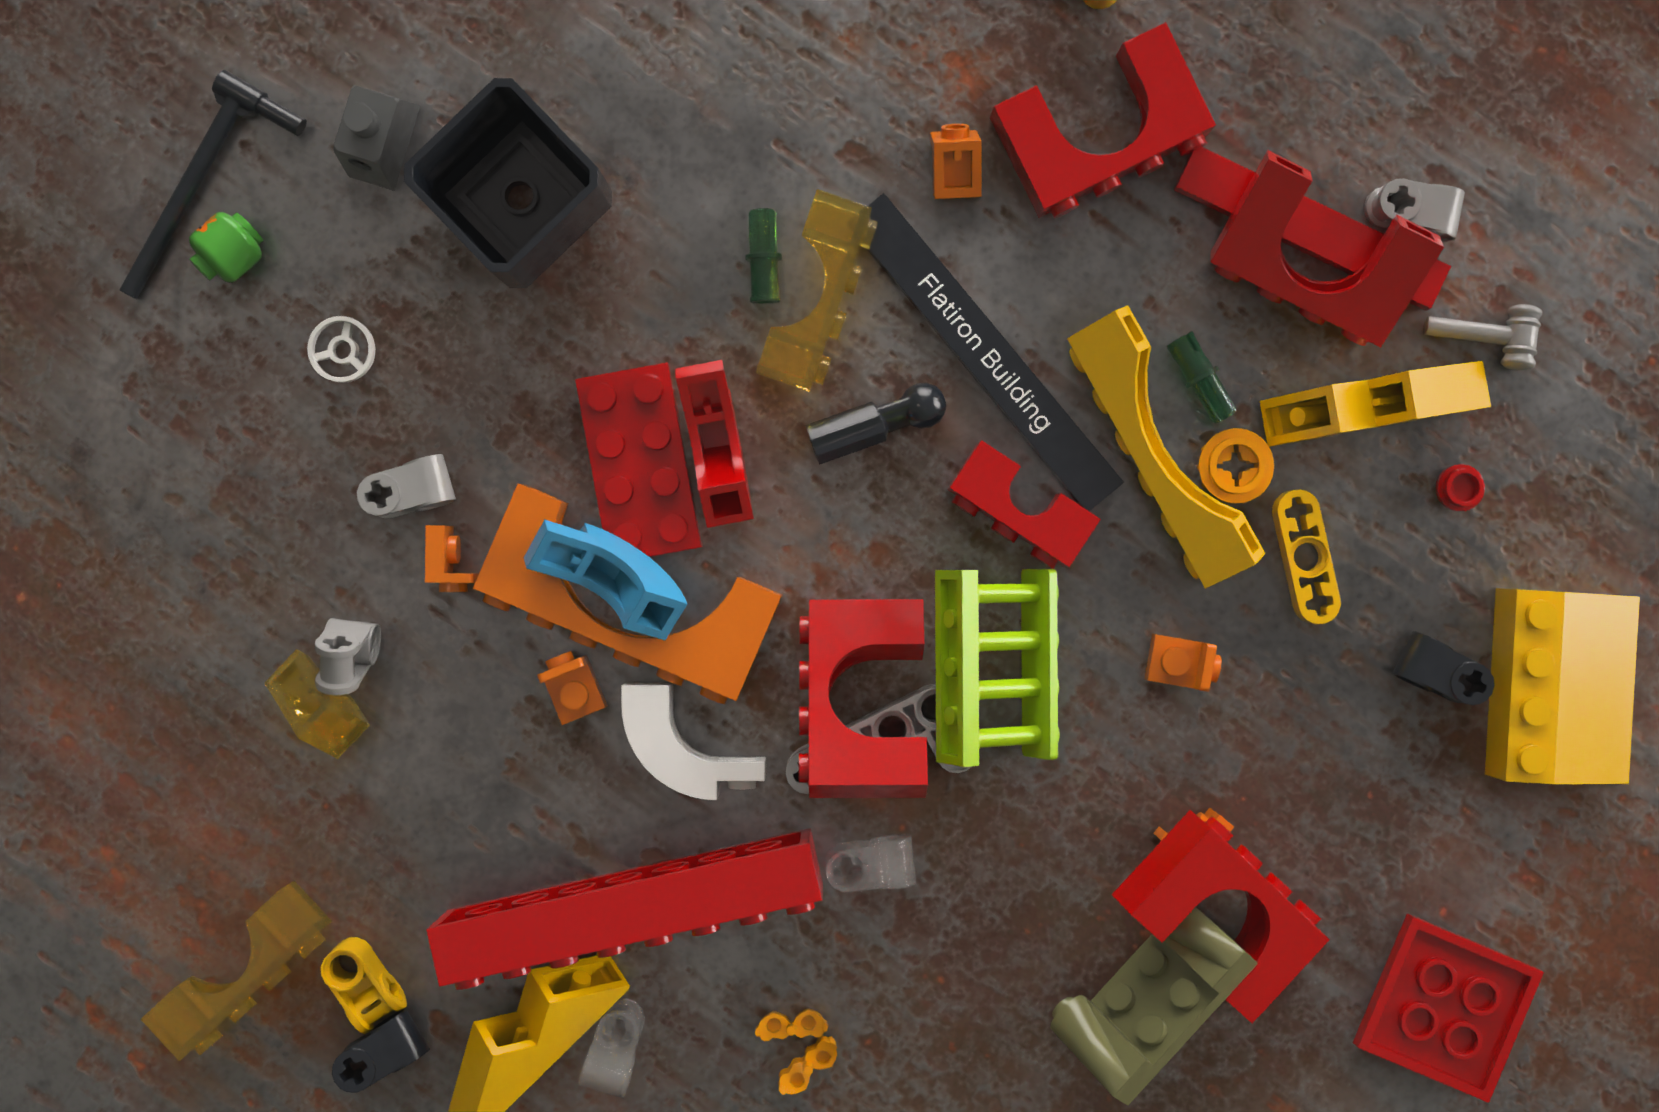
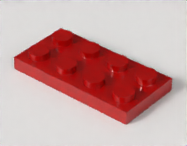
M660 363L575 379L602 529L625 540L649 557L702 548L669 363Z

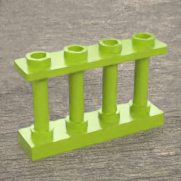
M1023 569L1021 571V584H978V570H935L937 763L960 767L979 766L980 748L1022 745V754L1026 757L1045 760L1058 758L1060 732L1058 727L1059 681L1057 649L1059 646V634L1057 632V601L1059 588L1057 585V571L1055 569ZM979 603H1021V631L979 632ZM1021 650V679L979 680V652ZM1022 698V726L979 729L980 700Z

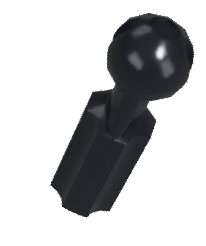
M917 383L906 389L902 398L881 406L869 402L807 424L805 427L816 459L820 465L885 442L888 433L907 426L919 429L933 427L943 418L946 411V401L942 391L937 386L929 383Z

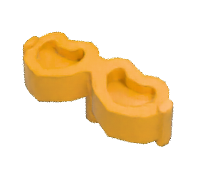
M810 1008L797 1014L793 1021H790L784 1014L773 1010L760 1020L759 1025L756 1026L755 1035L763 1041H769L772 1038L785 1039L789 1035L793 1036L794 1034L800 1038L809 1035L817 1038L827 1031L828 1022L819 1012Z
M832 1036L818 1037L815 1044L806 1047L803 1057L792 1059L788 1068H784L779 1072V1092L782 1095L786 1093L792 1095L805 1091L813 1069L821 1070L832 1067L837 1057L835 1039Z

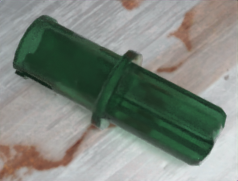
M756 208L750 210L748 214L750 254L745 255V260L750 262V303H779L778 261L782 260V254L777 251L776 212L770 208Z
M1193 331L1166 346L1188 382L1185 384V387L1187 389L1193 388L1212 422L1215 424L1220 423L1236 413L1234 403L1216 375V372L1220 370L1219 367L1212 366Z

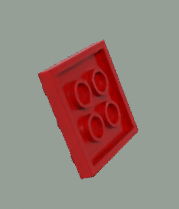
M1407 913L1352 1043L1364 1051L1489 1103L1544 972L1534 966Z

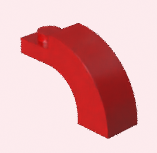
M718 360L676 368L675 377L690 437L698 493L707 528L754 519L743 452L723 361Z

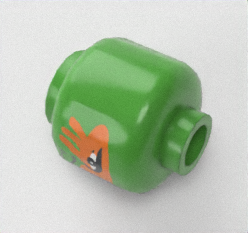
M217 212L190 235L189 243L196 254L189 260L209 281L217 275L225 282L234 283L261 260L262 252L259 245L263 242V239L239 213L236 212L230 216L224 212Z

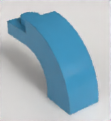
M544 519L524 556L527 569L579 584L600 596L615 610L623 628L666 640L688 604L674 580L649 556L618 536L587 523H584L581 530H576Z

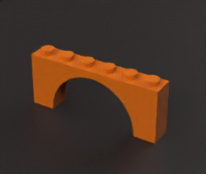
M517 484L473 586V589L485 593L483 602L504 611H509L511 605L527 611V621L548 630H552L554 624L572 631L569 638L584 646L595 649L599 642L615 649L612 657L631 666L639 667L641 661L658 668L656 676L670 683L682 686L685 679L702 686L699 694L717 703L725 705L728 698L737 701L783 596L782 594L745 578L737 577L726 598L709 616L688 629L669 634L666 640L627 633L616 629L597 618L585 607L572 589L569 581L526 568L524 556L544 519L563 525L569 503L528 485Z

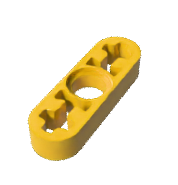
M1286 491L1280 494L1274 501L1272 516L1294 612L1301 620L1313 624H1325L1332 621L1339 613L1341 599L1320 505L1316 497L1308 491ZM1292 498H1295L1298 505L1305 504L1307 513L1300 515L1299 520L1302 530L1312 528L1313 536H1298L1290 540L1289 532H1299L1296 519L1287 518L1285 515V509L1292 507ZM1304 543L1311 544L1318 552L1317 564L1308 571L1300 569L1294 561L1295 550ZM1322 574L1323 582H1314L1317 595L1326 596L1327 604L1320 607L1321 614L1317 615L1315 610L1306 608V601L1313 599L1311 584L1300 586L1299 578H1314Z

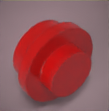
M1458 464L1450 466L1441 472L1436 481V494L1443 506L1453 511L1470 510L1476 507L1484 496V479L1475 468L1469 465Z

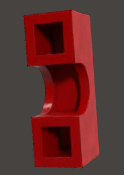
M984 441L978 442L947 488L948 491L955 495L951 503L972 517H975L978 511L994 521L990 528L1011 543H1015L1018 537L1034 547L1030 555L1047 567L1054 569L1057 563L1063 567H1070L1101 519L1062 493L1055 494L1047 508L1038 515H1027L1020 512L1011 501L1010 485L1021 466Z

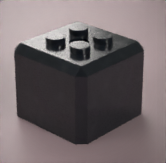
M494 78L404 164L405 184L479 261L509 288H528L612 207V190L599 168L512 78ZM519 185L528 186L533 191V199L530 205L519 210L510 207L508 197L511 190Z

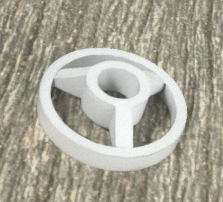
M345 316L331 317L319 323L312 331L307 346L308 357L315 371L322 377L339 383L352 382L366 374L373 364L376 350L373 336L366 326L353 318ZM344 322L342 334L334 337L329 342L328 350L315 353V344L320 333L331 324ZM353 324L362 330L368 342V356L364 364L358 359L359 346L352 339ZM342 342H348L351 352L348 357L340 359L336 354L337 346ZM332 359L334 362L342 365L352 364L358 371L350 376L334 377L326 373L319 366L318 361Z

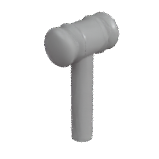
M1514 305L1507 311L1510 318L1506 321L1507 326L1427 316L1424 323V335L1504 345L1505 347L1502 349V352L1505 356L1501 360L1502 366L1516 371L1530 370L1536 365L1533 357L1538 353L1536 347L1538 332L1541 326L1538 320L1542 316V310L1533 305Z

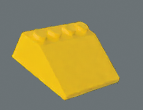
M1496 588L1491 674L1494 677L1495 686L1492 695L1489 697L1485 775L1506 782L1629 784L1640 597Z

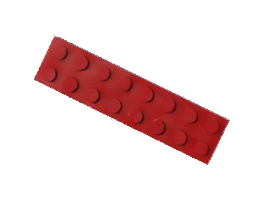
M811 828L450 909L442 914L426 931L439 987L455 984L456 990H463L484 983L485 976L502 973L503 979L517 978L532 971L531 966L549 962L552 969L566 967L578 962V955L597 952L598 958L610 957L626 951L625 945L644 941L645 947L659 946L673 940L672 934L691 930L692 936H703L719 931L721 929L720 923L739 920V924L745 926L768 919L767 913L786 909L787 915L805 913L815 908L814 902L822 901L823 880Z

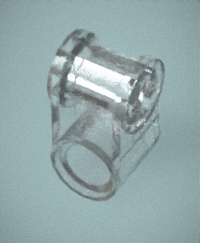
M889 834L867 840L841 842L832 846L825 856L824 867L828 881L835 889L841 892L899 889L915 885L917 882L912 836L909 834ZM850 857L852 864L858 865L851 868V875L847 877L842 876L840 869H834L841 866V858Z
M621 998L602 1016L596 1028L593 1042L589 1047L578 1085L624 1099L637 1058L635 1054L645 1021L643 1009L638 1003L631 999ZM617 1019L625 1022V1032L616 1030Z

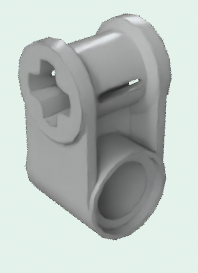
M1395 179L1388 182L1385 186L1373 190L1367 196L1364 203V213L1367 220L1379 229L1387 230L1397 214L1439 235L1442 242L1454 241L1457 236L1465 192L1460 188L1448 185ZM1391 196V202H1387V197ZM1395 206H1398V211L1394 212Z
M443 454L421 457L404 463L402 466L371 474L362 480L357 490V501L361 508L368 514L385 519L438 508L456 501ZM381 486L392 491V495L386 498V506L375 502V497L381 495Z
M335 618L328 620L324 631L315 640V651L320 655V671L315 679V687L318 691L328 695H345L359 688L369 668L375 664L378 658L381 641V628L379 624Z

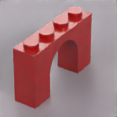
M1166 22L1124 42L1115 56L1140 109V128L1136 140L1123 150L1111 154L1096 155L1086 153L1071 145L1060 133L1037 85L993 107L990 119L1038 218L1050 212L1054 219L1061 217L1080 206L1077 199L1091 192H1094L1096 198L1102 197L1122 185L1120 178L1136 171L1138 177L1145 176L1165 164L1162 159L1163 157L1177 150L1182 157L1207 144L1205 137L1216 126L1215 121Z
M1267 150L1211 249L1210 262L1216 265L1214 270L1230 281L1240 282L1241 278L1257 285L1256 291L1272 302L1281 304L1283 300H1286L1300 307L1298 312L1314 323L1323 325L1325 321H1328L1342 328L1341 334L1358 345L1366 346L1367 342H1370L1381 348L1444 249L1440 236L1396 214L1374 252L1358 271L1334 281H1317L1304 277L1296 272L1286 261L1281 250V240L1288 222L1312 183L1311 171Z
M924 599L809 600V616H800L799 624L800 645L809 644V661H799V689L809 690V707H799V736H809V753H799V783H809V798H926L928 788L927 737H869L858 734L847 728L837 718L829 701L831 689L838 677L848 668L858 663L872 660H923L925 645Z
M1189 810L1113 892L1112 896L1131 916L1163 943L1205 898L1224 890L1235 889L1244 891L1247 898V915L1244 925L1234 941L1258 964L1225 1000L1253 1024L1330 939L1315 926L1321 918L1300 899L1294 905L1287 899L1292 893L1291 889L1272 872L1265 878L1258 872L1263 863L1242 844L1235 850L1228 843L1234 836L1213 816L1204 822L1194 812Z

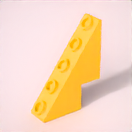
M1483 361L1409 370L1368 380L1327 385L1261 400L1260 407L1267 444L1271 447L1491 407L1484 364Z
M596 955L579 959L578 962L566 967L552 969L549 965L532 969L527 975L517 1012L473 1021L448 1112H505L629 990V983L612 957L598 958Z

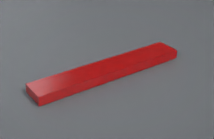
M1200 147L1190 154L1173 190L1230 217L1255 172L1204 147ZM1304 196L1288 222L1281 242L1351 275L1368 261L1384 234ZM1436 260L1411 299L1410 304L1425 311L1431 309L1452 266Z

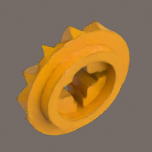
M1231 428L1216 433L1201 448L1197 469L1200 473L1202 486L1217 500L1237 504L1251 501L1267 489L1274 473V458L1270 447L1258 434L1247 429ZM1234 446L1239 461L1246 462V464H1254V468H1247L1245 471L1239 472L1236 486L1235 479H1232L1230 471L1217 468V465L1231 460Z

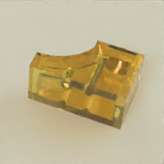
M296 649L265 681V685L298 739L339 759L370 726V723L351 696L347 694L328 695L318 691L315 687V679L320 669L315 665L310 656Z

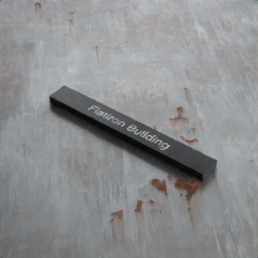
M884 193L847 223L850 230L1080 506L1088 511L1092 510L1124 483Z

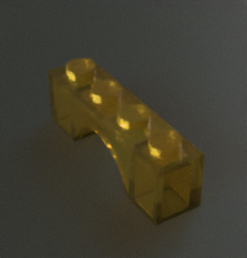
M819 189L816 190L802 237L816 249L822 260L825 273L824 290L817 306L804 319L788 326L770 328L755 373L809 392L812 391L814 383L824 384L832 358L824 356L829 339L838 340L847 316L846 312L840 311L845 292L854 295L863 269L855 265L861 247L870 248L878 225L877 221L870 219L873 212L871 207Z
M295 881L289 883L277 891L245 921L251 939V956L248 966L239 980L217 984L191 976L174 987L140 1020L178 1061L182 1060L193 1050L201 1056L223 1036L218 1028L228 1018L235 1024L257 1004L252 996L260 988L265 986L268 991H271L292 972L286 966L289 961L297 954L305 959L326 940L321 932L332 920Z

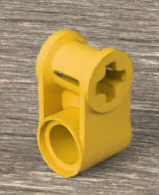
M358 937L344 939L324 958L321 965V976L342 1005L351 1024L360 1033H368L374 1028V1022L392 1010L398 1012L407 1006V999L400 984L386 970L371 945L365 940ZM347 955L352 957L357 964L358 972L345 971L340 966L339 956Z

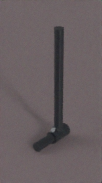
M222 70L216 76L212 85L216 102L221 105V108L119 290L132 298L138 299L239 116L245 119L261 115L296 136L301 135L307 124L306 119L272 101L264 91L232 73Z

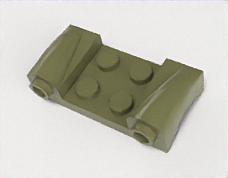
M1196 906L1163 943L1151 934L1092 1000H1089L1084 995H1079L1074 998L1067 997L1060 1001L1053 1010L1052 1016L1054 1019L1051 1022L1050 1028L1114 1098L1128 1106L1253 970L1258 962Z

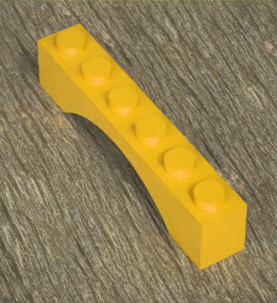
M1127 305L1117 309L1068 337L1067 340L1072 347L1069 353L1074 365L1081 373L1087 374L1094 387L1092 395L1096 405L1102 413L1109 414L1117 429L1115 437L1118 445L1126 455H1131L1140 470L1138 472L1139 482L1147 495L1155 497L1162 510V524L1167 533L1172 538L1177 537L1185 552L1183 556L1184 563L1192 577L1200 579L1206 589L1256 565L1266 553L1243 512L1219 502L1201 490L1179 469L1164 447L1153 421L1148 398L1147 369L1151 345L1130 307Z

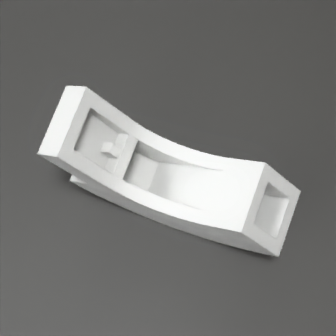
M626 682L621 685L622 719L628 741L639 761L657 780L679 793L705 800L718 799L720 795V781H728L729 789L738 790L755 789L756 781H765L766 757L710 756L695 750L682 738L674 720L673 683Z

